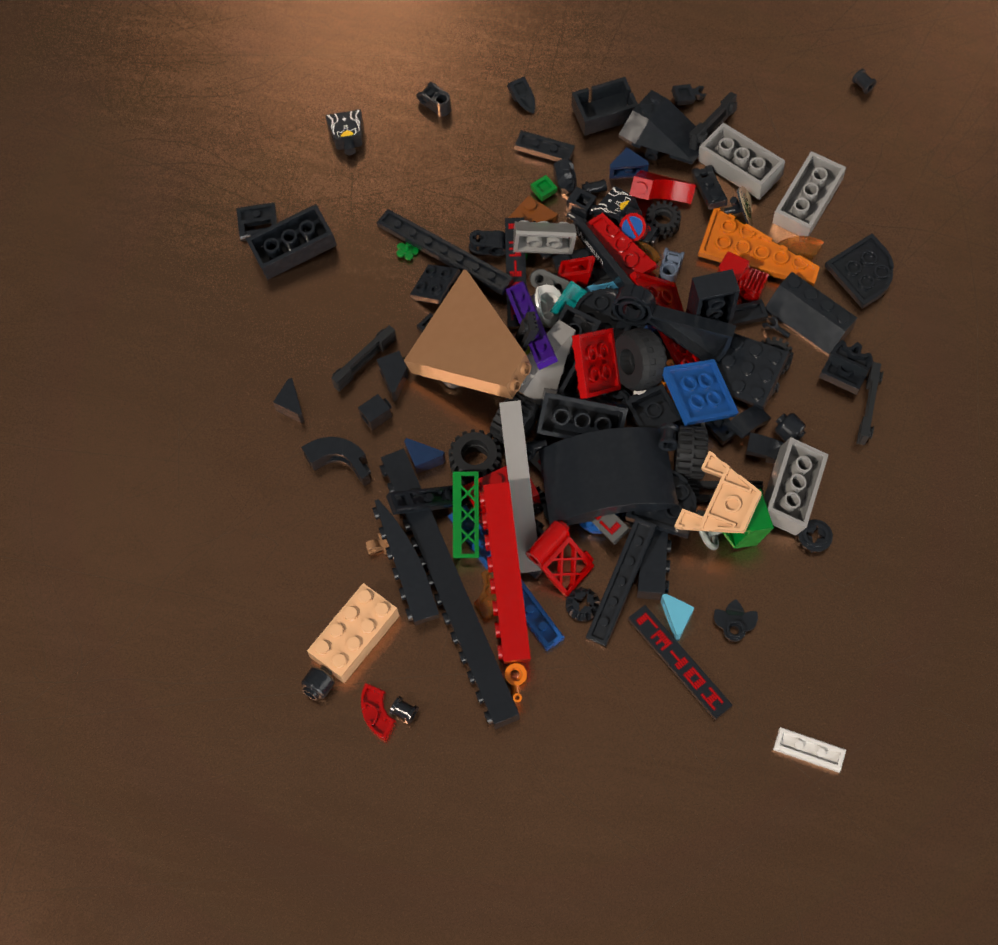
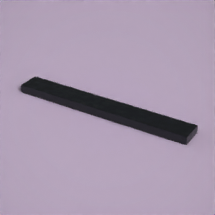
M389 209L376 222L378 227L446 265L458 268L461 273L463 270H467L473 280L502 296L506 289L514 282L512 276Z

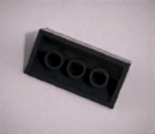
M793 272L779 285L765 307L768 314L776 317L779 322L828 357L834 346L841 340H844L853 330L857 320L856 316Z

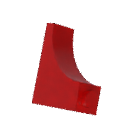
M640 170L634 175L629 195L646 200L667 199L692 204L697 184Z

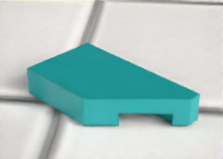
M570 281L550 312L553 314L562 312L565 304L575 308L579 299L587 291L573 281Z

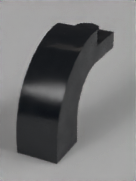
M323 437L301 447L305 458L314 471L329 463L340 462L352 468L364 487L371 483L369 477L371 471L366 464L368 463L366 454L355 443L339 437Z

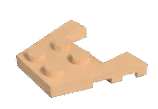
M709 451L701 469L721 479L704 516L682 509L674 526L678 530L744 534L762 493L744 477L732 470L729 465L716 457L713 452Z

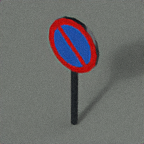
M630 213L622 218L619 229L635 243L641 240L646 233V220L642 215Z

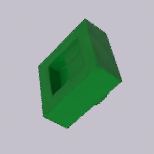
M547 175L531 184V190L541 201L557 193L558 190L557 186Z

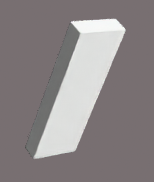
M782 727L778 730L773 747L774 751L838 773L841 771L846 749Z

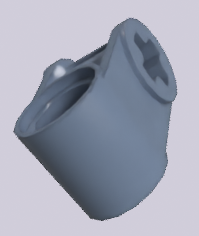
M665 247L659 278L676 282L685 252L678 253L670 251L669 248Z

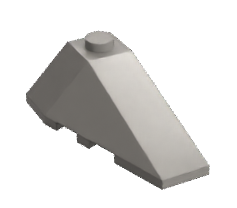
M558 320L547 332L558 362L539 370L530 352L527 357L532 368L521 384L519 393L541 405L544 388L559 389L560 378L564 373V365L572 346V335L576 334L575 329Z

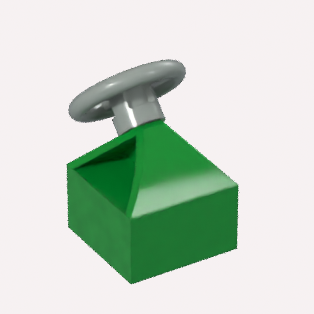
M763 494L744 534L699 531L705 545L711 550H716L719 546L718 535L721 533L724 534L734 549L758 545L774 529ZM698 510L696 514L704 516L705 511Z

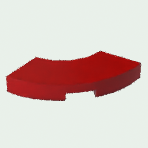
M365 682L361 694L363 717L370 730L381 740L387 742L396 720L390 717L385 710L384 699L386 692Z

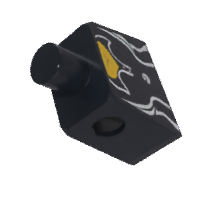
M361 109L326 115L328 129L336 149H344L346 155L355 154V147L363 145Z
M616 186L592 210L595 217L604 213L618 228L625 215L630 213L642 215L636 198Z

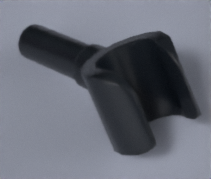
M776 317L766 318L770 321L771 325L762 323L763 328L766 330L774 329L787 338L790 336L789 332L778 325Z

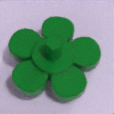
M407 242L406 245L398 243L396 254L400 258L405 256L406 260H411L413 255L418 254L419 250Z

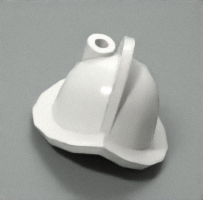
M547 284L538 286L531 299L542 324L546 328H551L556 323L561 312L553 314L550 310L561 296V293L554 286Z

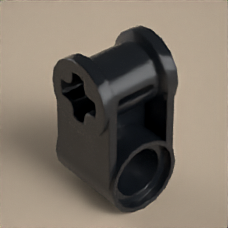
M429 82L422 92L419 91L416 94L418 101L437 115L447 116L450 114V96L435 83Z
M474 230L471 232L468 248L473 255L498 257L506 253L505 232L499 230Z

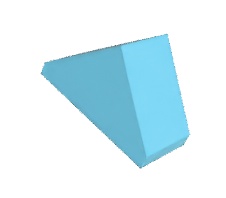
M663 594L660 601L672 635L676 641H679L693 614L694 607L668 594Z

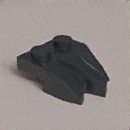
M841 340L834 346L819 378L857 395L874 362L872 354H862V345L859 342H856L852 347H847L846 342Z

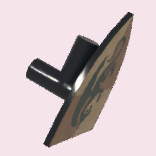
M739 187L737 189L739 201L737 197H731L730 203L732 207L725 208L724 211L728 215L743 212L747 224L753 227L751 196L745 187Z

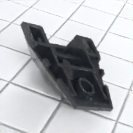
M653 90L633 109L618 136L634 147L640 148L644 146L652 149V152L656 154L660 151L669 154V158L693 164L699 157V148L696 151L689 148L690 132L696 126L671 101Z

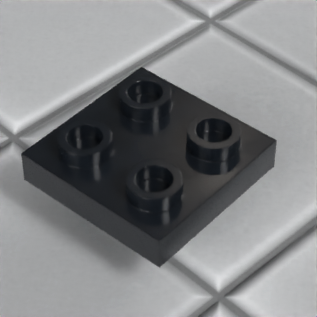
M428 264L410 293L411 298L417 301L441 304L460 276L461 271L458 268Z

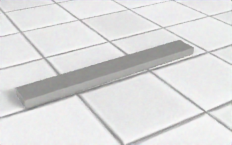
M521 401L501 402L499 407L520 573L541 571L526 556V551L537 540Z

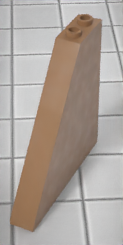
M467 270L462 271L404 359L407 367L413 374L513 399L516 392L520 390L521 384L532 368L526 353Z

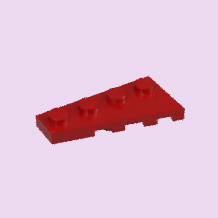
M604 213L599 214L586 223L629 278V275L634 271L648 274L659 267Z

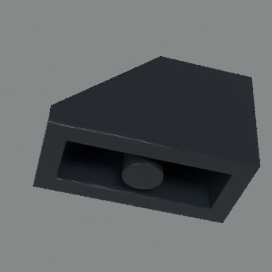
M400 351L377 359L379 371L393 402L398 400L408 379V367L404 361L406 356L402 357Z

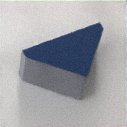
M627 147L610 164L609 179L634 177L640 170L648 172L649 163Z
M408 438L405 439L406 451L416 474L445 463L444 451Z

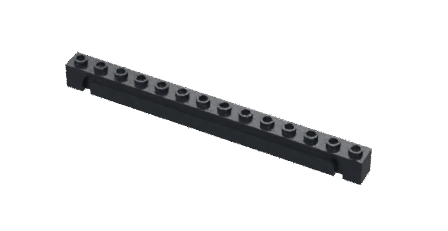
M404 448L381 457L382 465L379 468L383 477H388L390 483H387L389 492L422 489ZM432 511L404 513L403 525L406 531H411L413 536L410 538L411 544L415 550H419L420 556L418 557L423 568L426 567L429 573L427 578L430 587L434 586L437 592L434 594L438 606H443L445 612L442 613L446 626L451 625L453 632H450L453 643L460 646L461 651L458 654L462 664L467 663L470 671L467 672L470 683L471 685L475 683L478 691L475 694L479 704L484 703L487 711L484 712L488 725L493 724L496 730L519 720L518 709Z

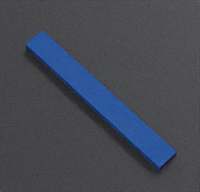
M466 504L462 506L467 513L470 512ZM461 510L462 520L466 516V514ZM453 513L448 515V518L453 524ZM467 517L462 522V529L469 534L474 529V522ZM479 523L478 559L488 571L487 557L491 556V552L486 551L484 535L488 534ZM467 539L466 543L475 554V545ZM521 579L527 626L544 649L548 651L563 641L565 637Z

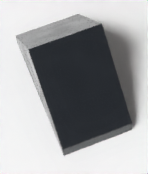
M289 378L276 396L273 404L277 412L303 423L305 421L293 379Z

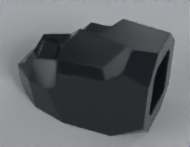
M568 158L558 160L553 164L557 188L564 194H570L577 186L573 161Z

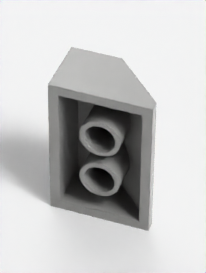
M527 220L515 222L513 252L573 254L576 241L574 224H569L568 222L549 223L547 221L529 222Z

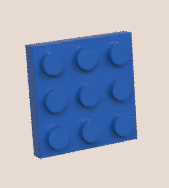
M715 359L664 367L663 378L685 426L731 418L739 413Z

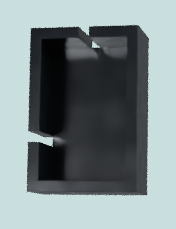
M626 77L592 86L591 102H589L588 88L572 92L571 107L584 136L625 124L633 109L638 105L634 94L631 93Z

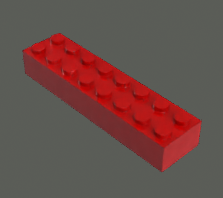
M510 483L483 485V491L479 492L481 509L485 508L486 513H482L483 530L488 529V535H484L486 551L491 552V556L487 557L488 572H493V578L490 579L491 595H496V600L492 601L493 615L498 616L499 620L498 623H495L496 638H501V645H497L498 658L503 660L504 665L530 662L531 656Z

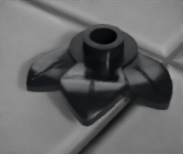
M734 599L728 604L725 611L715 609L714 621L718 627L723 629L724 636L728 640L737 642L743 639L746 632L754 629L758 621L757 611L745 613L738 600ZM735 628L738 634H732L730 630Z

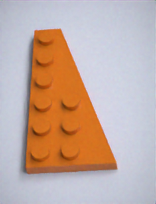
M720 207L713 209L698 253V257L722 262L729 251L749 260L750 268L753 267V269L768 273L769 276L784 280L793 272L813 287L820 268L801 255H795L788 251L786 246L776 244L772 241V238L749 224H743L736 220L734 215L724 213Z

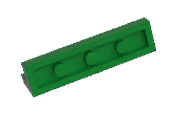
M453 472V558H479V472ZM461 476H474V486L469 491L461 485ZM461 489L466 493L462 498ZM473 489H474V497L470 494V492H471ZM467 495L474 501V507L469 513L461 507V501ZM461 510L466 514V516L462 520ZM473 511H474V519L470 516V514H471ZM467 517L474 522V529L469 534L462 529V522ZM467 539L475 545V554H462V544Z

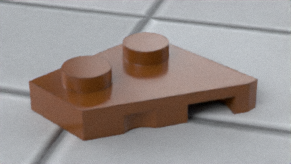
M528 195L508 218L524 217V220L529 222H548L550 220L554 222L558 219V214Z

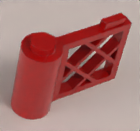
M553 521L526 551V556L544 572L562 595L567 597L594 567L592 563L594 559L588 551H582L570 537V528L563 521ZM569 544L571 547V557H563L564 548ZM563 560H571L570 572H563ZM576 560H582L586 564L580 572H576ZM552 561H558L556 573H552L547 568ZM570 575V584L564 588L562 576Z

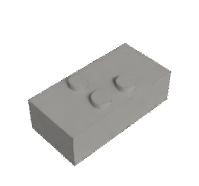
M722 123L699 146L698 161L705 166L712 165L713 171L738 187H745L751 195L759 200L783 176L784 159L725 123Z
M811 151L775 210L772 223L808 239L842 182L846 167Z
M791 437L780 446L764 500L772 524L791 534L797 535L807 527L829 454Z

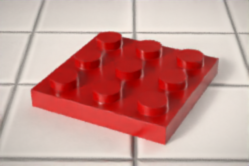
M613 328L572 335V348L575 356V369L577 371L580 399L620 390L621 384Z

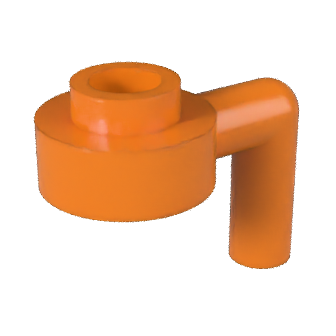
M512 663L505 668L504 678L511 685L513 700L520 702L522 700L520 685L525 682L527 671L521 664ZM513 670H517L519 673L516 679L511 677Z

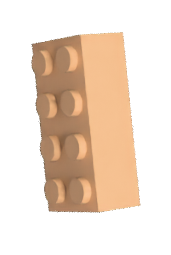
M363 583L309 647L307 652L310 658L319 665L328 668L332 675L345 683L398 619V609Z

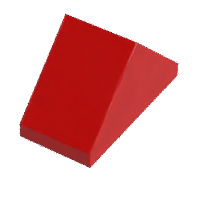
M588 256L561 261L557 276L586 288L592 273L595 257Z

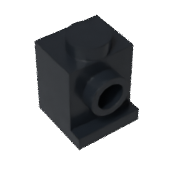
M576 187L567 199L566 211H572L587 219L589 215H594L592 210L597 206V196Z

